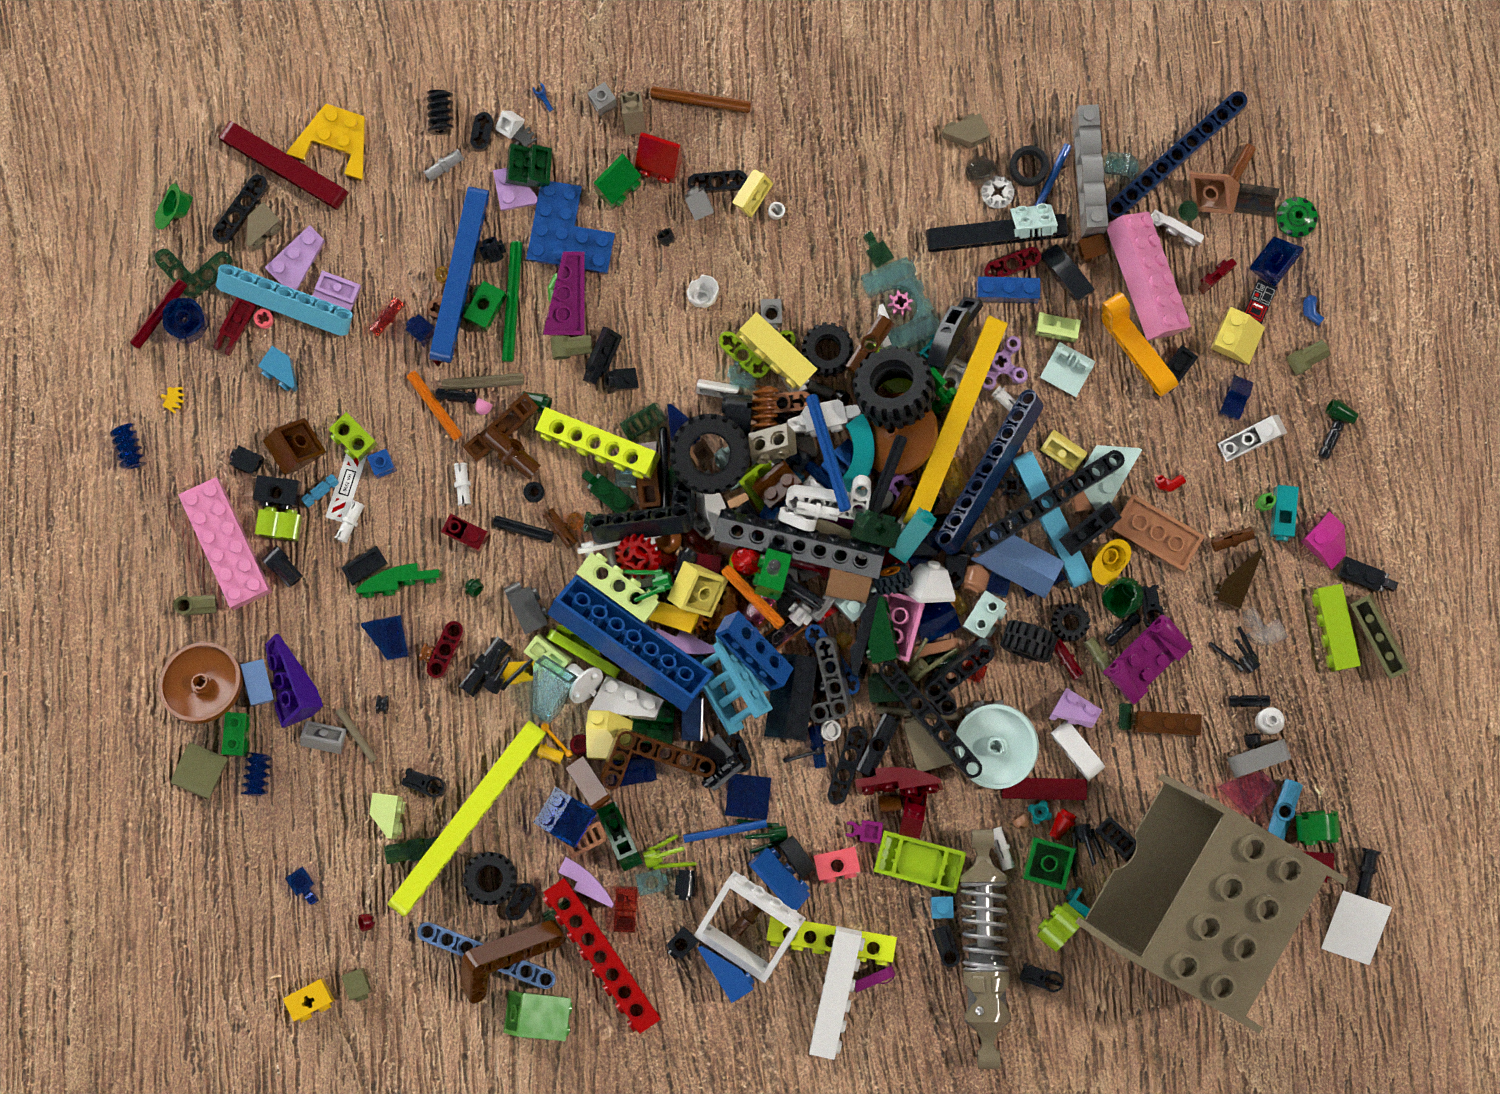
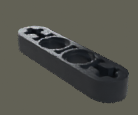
M253 175L216 224L212 235L217 243L227 244L232 240L248 218V215L267 192L268 182L264 176ZM262 180L261 183L263 187L256 188L254 182H260ZM251 189V191H252V192L254 191L255 194H257V196L255 197V196H254L251 192H249L248 190ZM243 197H251L252 203L249 206H243L241 204ZM232 213H239L240 219L238 222L232 223L229 221V216ZM226 222L230 227H233V229L230 230V228H227L224 225V223ZM219 231H221V232H224V231H225V233L227 234V236H226L225 238H224V237H221V238L219 239L220 236H219L218 232H219Z
M861 726L851 728L845 741L827 793L828 800L832 804L838 805L843 803L849 791L867 740V731ZM857 730H861V735L864 736L863 739H859L857 745H861L860 750L855 746H848L849 741L853 744L855 737L852 735V732H857ZM852 749L857 753V758L854 761L846 760L845 752ZM841 769H846L850 773V778L847 781L839 780L838 772ZM834 781L841 785H847L846 789L841 788L840 794L843 797L842 799L838 798L837 801H834L831 792H835L838 787L837 785L834 786Z

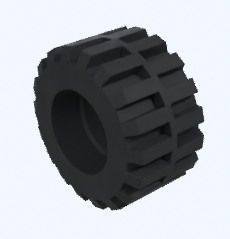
M823 322L822 325L819 326L817 324L812 330L809 329L802 343L801 354L817 368L815 375H824V378H828L830 375L835 377L838 373L842 374L854 352L853 340L849 337V332L844 331V327L841 325L838 327L835 326L836 323L832 322L831 325ZM822 340H832L839 346L840 353L833 360H823L815 353V347Z
M1009 620L1000 646L1017 656L1036 662L1047 663L1051 660L1058 637L1053 632L1023 621Z
M496 852L480 853L466 865L465 873H463V886L466 889L467 895L473 901L488 906L498 905L513 895L517 887L518 875L512 861L504 855ZM487 866L498 868L503 876L501 886L491 892L482 889L478 883L480 871Z

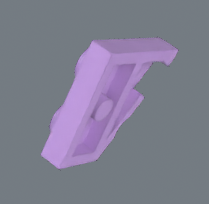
M507 168L493 170L501 211L537 205L538 197L529 186L505 183Z
M1066 688L1049 719H1066L1069 724H1080L1084 727L1092 728L1102 709Z

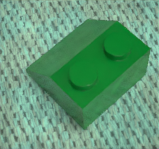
M622 153L593 183L596 194L614 209L616 206L620 207L627 200L626 196L631 191L634 193L639 189L642 179L639 172Z

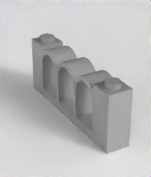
M1099 104L1078 105L1072 118L1081 239L1101 233L1104 235L1108 227L1106 192L1103 182L1104 167L1101 154Z

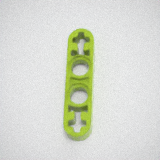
M550 629L545 637L615 679L621 671L613 664L553 629Z

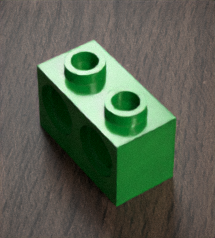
M225 713L221 754L247 757L250 714Z

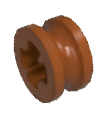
M424 643L419 655V661L425 660L428 664L435 646L429 647L427 643Z

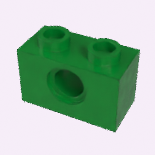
M483 281L481 285L478 284L473 292L474 298L471 303L468 302L463 313L467 322L488 332L507 295L505 291ZM487 301L489 306L486 309L481 310L478 308L480 302Z

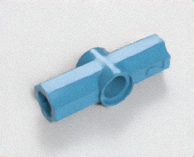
M1289 779L1284 780L1277 803L1273 807V814L1267 831L1282 840L1285 839L1291 819L1295 815V807L1303 787L1302 784ZM1281 806H1285L1288 809V815L1285 818L1279 814Z

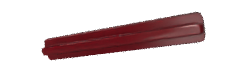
M177 279L130 340L131 345L138 349L142 347L186 289L187 284L183 280Z

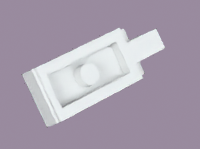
M1154 210L1151 214L1155 227H1166V232L1173 236L1178 234L1184 237L1183 241L1191 246H1195V244L1199 246L1204 239V235L1170 216H1166L1157 210Z

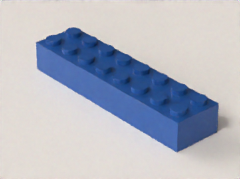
M577 574L554 599L547 613L684 713L713 675V672Z

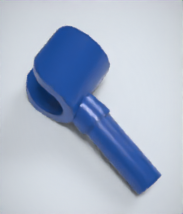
M540 83L542 91L537 92L533 87V92L537 98H541L548 111L551 112L554 109L547 99L545 86Z

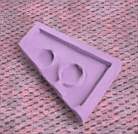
M309 225L265 266V269L280 284L298 290L325 240Z

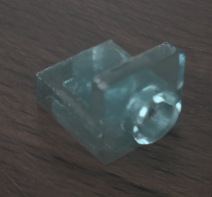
M1108 152L1104 172L1106 174L1126 175L1129 179H1134V175L1138 171L1137 159L1131 153Z
M735 361L734 366H729L727 377L730 378V384L754 390L753 385L756 384V379L752 378V374L746 372L737 374L739 362Z

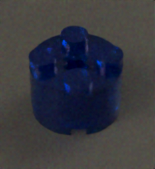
M175 298L163 310L162 322L165 330L174 339L188 344L200 339L205 334L209 325L204 309L190 298ZM184 317L188 319L186 323L182 320Z

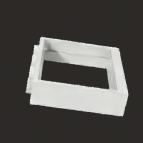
M734 871L725 882L694 936L765 983L806 918L797 913V910L785 905L779 898L767 893L761 886L755 885L745 876ZM730 889L791 928L770 963L709 924Z

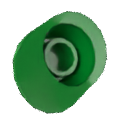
M175 183L168 188L165 197L156 211L155 226L159 230L166 228L172 219L184 218L191 206L193 197L181 191Z

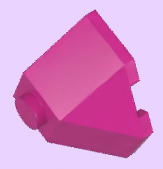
M1329 511L1300 542L1332 570L1346 555L1345 525Z

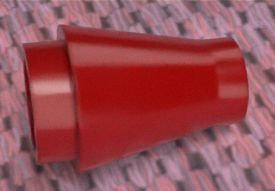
M1062 808L1060 812H1057L1049 835L1060 841L1076 823L1075 819L1077 817Z

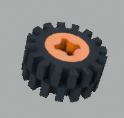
M898 562V564L892 563L890 566L885 565L884 568H881L879 579L873 578L878 594L881 593V595L896 594L897 591H904V588L907 589L909 585L913 584L909 565L906 563L902 564V562Z

